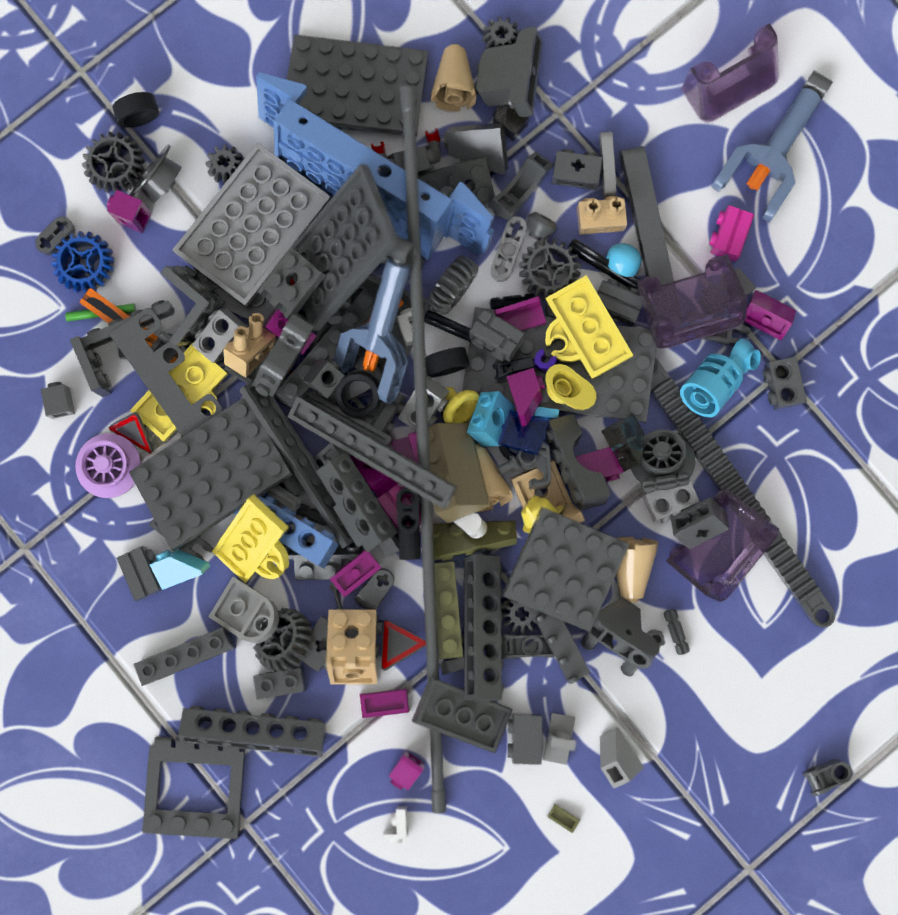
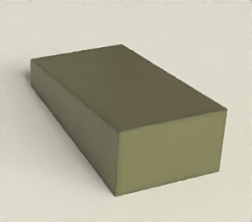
M554 804L547 816L571 833L574 832L580 822V819Z

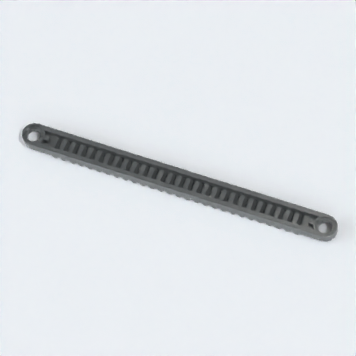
M655 357L650 393L680 436L690 444L696 459L811 623L817 627L831 626L835 620V612L820 591L819 586L815 584L814 579L810 577L803 563L798 560V556L794 554L793 549L782 537L781 532L772 523L765 509L761 507L760 502L756 500L748 485L739 476L738 471L733 467L732 462L728 460L727 455L723 453L722 448L718 446L710 431L706 429V425L702 423L701 418L685 405L680 396L679 387ZM820 609H824L828 613V619L823 623L819 622L816 618V614Z

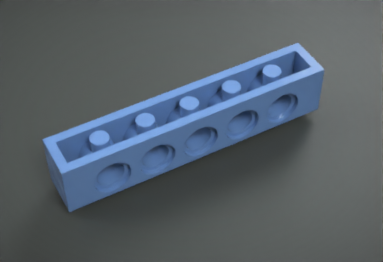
M265 494L264 497H258L272 512H276V516L288 527L295 523V531L290 535L286 531L279 541L325 569L339 546L338 543L333 541L335 536L324 529L321 533L314 529L316 524L305 517L300 521L294 517L296 512L291 511L286 506L283 509L275 505L277 500ZM314 535L315 542L312 546L308 547L306 541L308 537Z

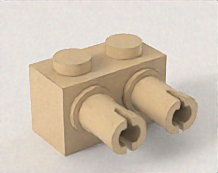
M609 196L604 198L605 200L585 198L582 202H578L577 219L579 235L625 231L627 227L625 198L618 196Z
M253 313L249 317L248 328L244 326L237 327V330H234V340L229 341L223 350L224 364L245 378L264 362L276 343V335L263 328L264 316L260 313Z

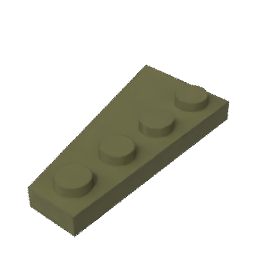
M515 521L485 522L487 531L480 538L470 537L455 523L433 524L434 560L442 559L447 561L453 559L452 556L463 553L468 556L475 554L480 549L490 551L517 544Z

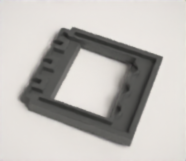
M156 736L154 745L149 746L142 833L238 839L245 751L229 747H223L222 750L220 746L199 744V748H196V744L182 743L179 738L176 739V746H173V737ZM162 761L231 766L227 814L158 810Z

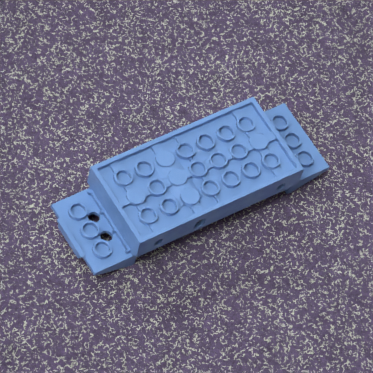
M259 72L256 75L258 118L274 128L275 156L331 196V199L360 164L368 165L396 234L408 240L405 170L300 106L299 103L307 94L306 85ZM306 119L308 123H299V120ZM380 167H388L391 170V175L384 178L377 171ZM418 179L421 256L429 260L443 240V237H451L479 256L485 254L494 230L490 228L494 217L468 187L460 181L450 197H447ZM427 194L430 199L424 201L421 199V195Z

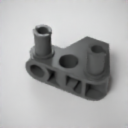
M623 597L599 611L591 631H588L581 640L582 646L587 650H593L599 642L626 661L622 664L621 671L629 677L633 676L638 668L645 669L650 667L653 659L660 651L658 642L642 631L640 608ZM612 639L617 641L615 645H613Z

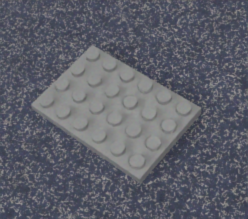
M257 142L172 251L247 307L290 247L322 211L327 202L331 200V196Z

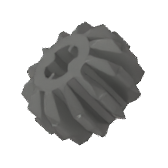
M498 16L497 22L490 19L489 26L484 27L483 32L485 35L482 36V41L487 43L486 49L516 43L520 30H516V22L510 24L509 17L502 21V18Z
M224 144L222 150L215 146V154L208 153L210 160L206 162V166L210 168L208 174L209 176H214L215 182L223 180L225 184L242 163L243 155L242 153H237L236 147L233 146L228 149V146ZM227 162L229 166L224 167L222 164Z
M509 599L513 605L512 607L508 604L503 605L505 609L510 610L509 613H502L503 617H510L504 625L509 626L513 622L512 632H516L519 625L521 634H525V625H527L530 631H533L534 628L530 622L536 623L528 606ZM519 607H523V611L528 612V616H524L525 620L520 621V618L515 616V611H519Z

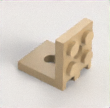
M551 459V483L547 487L546 493L539 497L548 499L554 507L564 505L565 508L559 514L580 523L585 521L581 511L571 502L556 464ZM537 468L527 470L510 478L522 508L533 496H536L535 489H529V481L533 478L537 480L543 478V474Z
M376 610L328 611L326 666L330 684H377ZM349 629H355L359 632L358 636L352 639L346 637L345 633Z

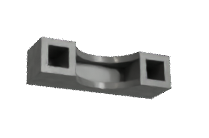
M574 414L548 420L543 431V437L552 450L554 462L558 463L561 469L562 479L564 483H567L571 491L570 495L573 503L577 504L579 510L582 511L604 505L611 491L602 473L590 471L576 460L573 448L578 444L583 432Z

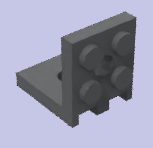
M290 247L257 292L267 298L269 303L274 308L280 310L287 319H290L295 314L308 322L305 311L301 308L326 275L295 248ZM297 274V282L294 285H291V278Z
M178 265L165 266L161 274L196 303L169 341L175 346L191 345L196 340L195 335L201 328H205L210 322L208 320L209 316L215 310H219L225 301L213 291L214 287L204 280H199L196 277L197 273L190 267Z

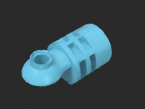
M742 338L732 348L729 358L721 354H709L706 356L680 390V396L685 405L700 416H716L741 385L743 374L758 368L761 361L760 351L754 349L750 341Z

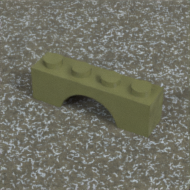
M454 562L434 563L439 659L463 657Z

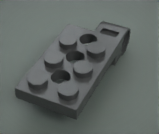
M485 156L418 175L419 180L439 192L444 186H450L454 191L460 181L463 183L465 180L471 179L475 184L470 191L482 205L489 204L495 197Z

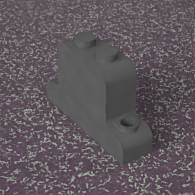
M536 26L521 30L514 44L492 47L483 51L480 63L477 65L478 79L475 81L474 86L476 94L481 96L487 106L509 104V107L515 109L520 117L533 116L543 43Z
M295 314L287 322L279 339L262 363L253 382L256 391L263 396L269 395L272 398L274 397L285 378L295 366L314 328L313 325Z

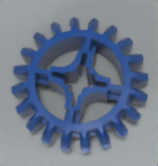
M79 231L76 237L73 233H70V240L67 241L65 238H62L64 243L62 247L56 245L59 253H52V257L57 259L51 262V266L57 268L53 271V274L59 276V283H65V288L68 290L73 288L75 293H79L81 289L86 293L89 287L97 291V284L103 287L105 283L102 280L104 278L107 280L111 279L107 272L114 271V267L109 265L115 262V259L111 257L113 250L107 248L109 244L105 240L101 241L102 238L99 235L93 236L91 232H87L84 235L82 231ZM83 246L93 247L92 249L88 248L83 252L77 250V248ZM70 254H71V255H72V261H71V263L68 265L69 268L67 269V261H68V258H69V256H70ZM100 255V263L97 270H95L94 264ZM78 256H80L82 259L86 261V265L89 267V269H87L84 265L80 263L81 260L78 258ZM82 273L90 275L84 279L73 278L75 275L79 276Z

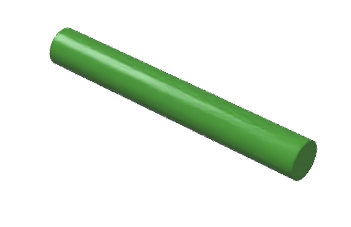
M134 303L116 306L127 314L136 311ZM89 309L65 313L67 322L99 317Z

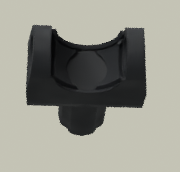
M405 487L399 490L396 497L399 560L421 559L418 495L416 492ZM411 494L414 497L413 503L404 505L401 502L402 496ZM406 521H411V526H407Z

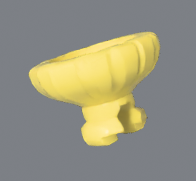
M445 387L450 391L445 398L448 400L443 411L445 423L468 422L473 416L479 394L473 390H464L457 393L453 387Z

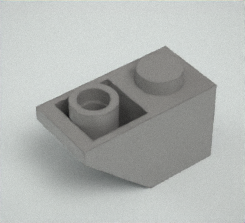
M618 727L600 736V768L613 788L630 782L644 768Z

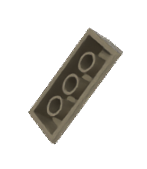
M437 423L429 427L430 471L457 486L448 508L443 509L433 503L435 514L447 523L490 507L475 441L467 433L469 423Z

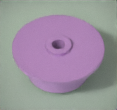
M111 433L100 434L88 440L80 449L76 459V474L81 485L89 493L101 498H114L125 494L135 485L129 471L139 466L141 460L136 447L125 437Z

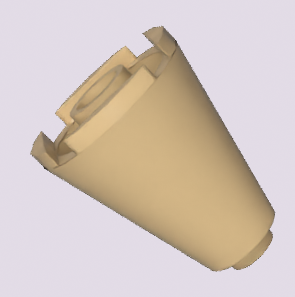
M452 44L443 51L431 92V101L436 103L437 108L445 111L458 112L460 107L465 106L469 109L476 103L477 95L467 53L460 45Z
M475 445L490 502V507L477 511L484 512L492 510L493 505L500 503V506L507 504L513 499V495L487 449L480 445Z
M615 537L630 544L616 574L620 597L625 598L631 603L639 602V599L643 598L658 549V541L649 538L637 540L634 537Z

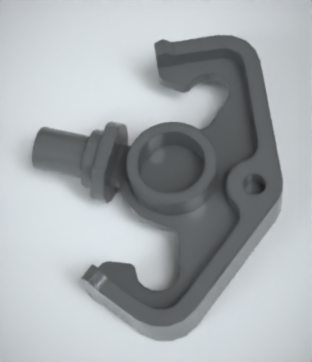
M517 425L505 436V441L512 443L516 441L518 435H523L526 446L517 452L516 458L513 455L509 456L508 462L499 465L498 469L502 475L511 470L519 472V467L525 470L537 468L543 474V478L541 480L531 479L529 481V489L547 488L552 478L549 446L527 426Z

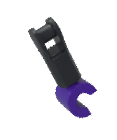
M541 349L536 353L535 359L529 356L511 360L510 362H497L492 365L493 369L496 370L495 380L507 379L506 376L534 368V371L535 368H538L540 372L546 374L550 367L558 364L557 357L553 356L549 362L543 363L546 356L544 349ZM511 366L512 371L505 372V367Z

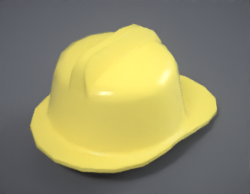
M556 364L548 369L546 373V391L551 400L578 410L589 409L594 405L596 391L586 379L567 365Z
M533 496L521 511L524 522L523 531L530 533L541 506L560 513L565 508L564 505L554 507L548 499Z

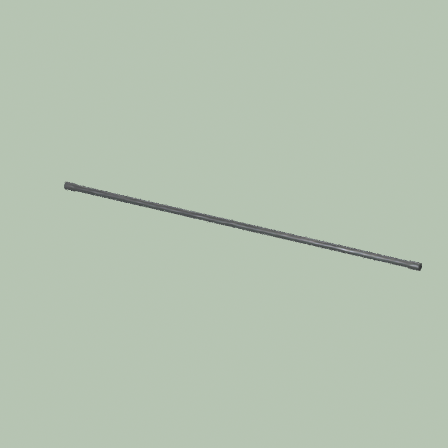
M414 86L400 87L401 110L403 112L408 241L419 247L418 256L414 263L411 264L409 270L418 464L430 470L415 127L416 98ZM419 495L428 681L430 676L439 679L432 502ZM430 729L432 812L444 813L446 812V793L444 789L442 733Z

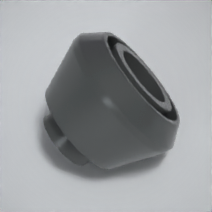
M533 212L528 216L527 229L530 231L529 236L538 241H541L542 238L547 239L557 230L556 223L540 213Z

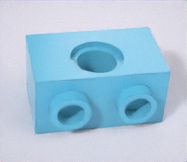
M499 391L481 392L467 433L482 447L501 446L514 405Z

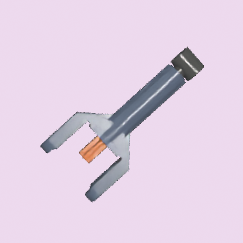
M813 70L803 89L797 95L768 142L760 145L748 144L736 147L711 188L718 192L725 188L743 158L747 159V163L756 168L746 185L750 186V189L758 191L768 175L777 181H783L764 210L762 219L770 223L796 183L792 167L788 163L786 155L833 81Z
M398 235L399 243L388 254L390 257L385 265L370 322L342 333L334 357V362L340 366L339 371L343 375H346L354 366L359 346L366 349L362 364L365 371L370 370L374 372L379 357L387 358L378 388L380 400L387 404L393 403L397 398L408 365V359L403 346L392 334V328L410 266L414 263L419 253L417 245Z

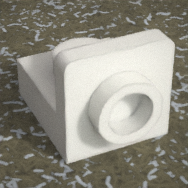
M411 308L401 311V315L397 316L406 347L413 345L412 323H409V321H412Z
M397 806L396 813H392V828H397V830L384 831L383 840H388V843L394 844L402 843L403 839H407V806Z

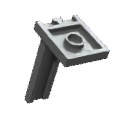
M161 300L151 305V309L159 320L170 317L175 313L174 307L169 301ZM142 309L132 312L130 317L124 320L116 319L111 321L108 327L101 330L100 328L92 329L87 332V336L82 338L76 336L70 339L91 391L101 397L111 394L109 387L112 385L107 374L102 373L100 368L103 365L98 353L94 354L93 349L114 341L109 333L137 315ZM143 315L139 320L141 328L155 323L150 315Z

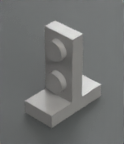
M551 712L543 756L544 761L567 765L569 750L575 751L576 741L572 737L575 717Z

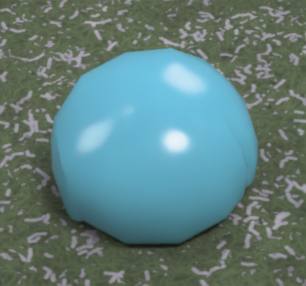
M625 243L611 246L606 259H609L608 267L615 273L625 277L635 276L642 262L639 251L632 245Z

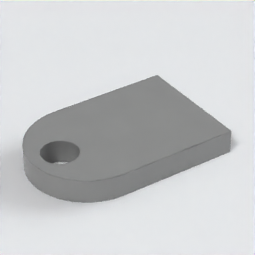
M234 576L208 616L240 639L253 644L262 643L269 639L275 632L279 622V613L275 603ZM267 619L268 625L265 630L261 631V622Z

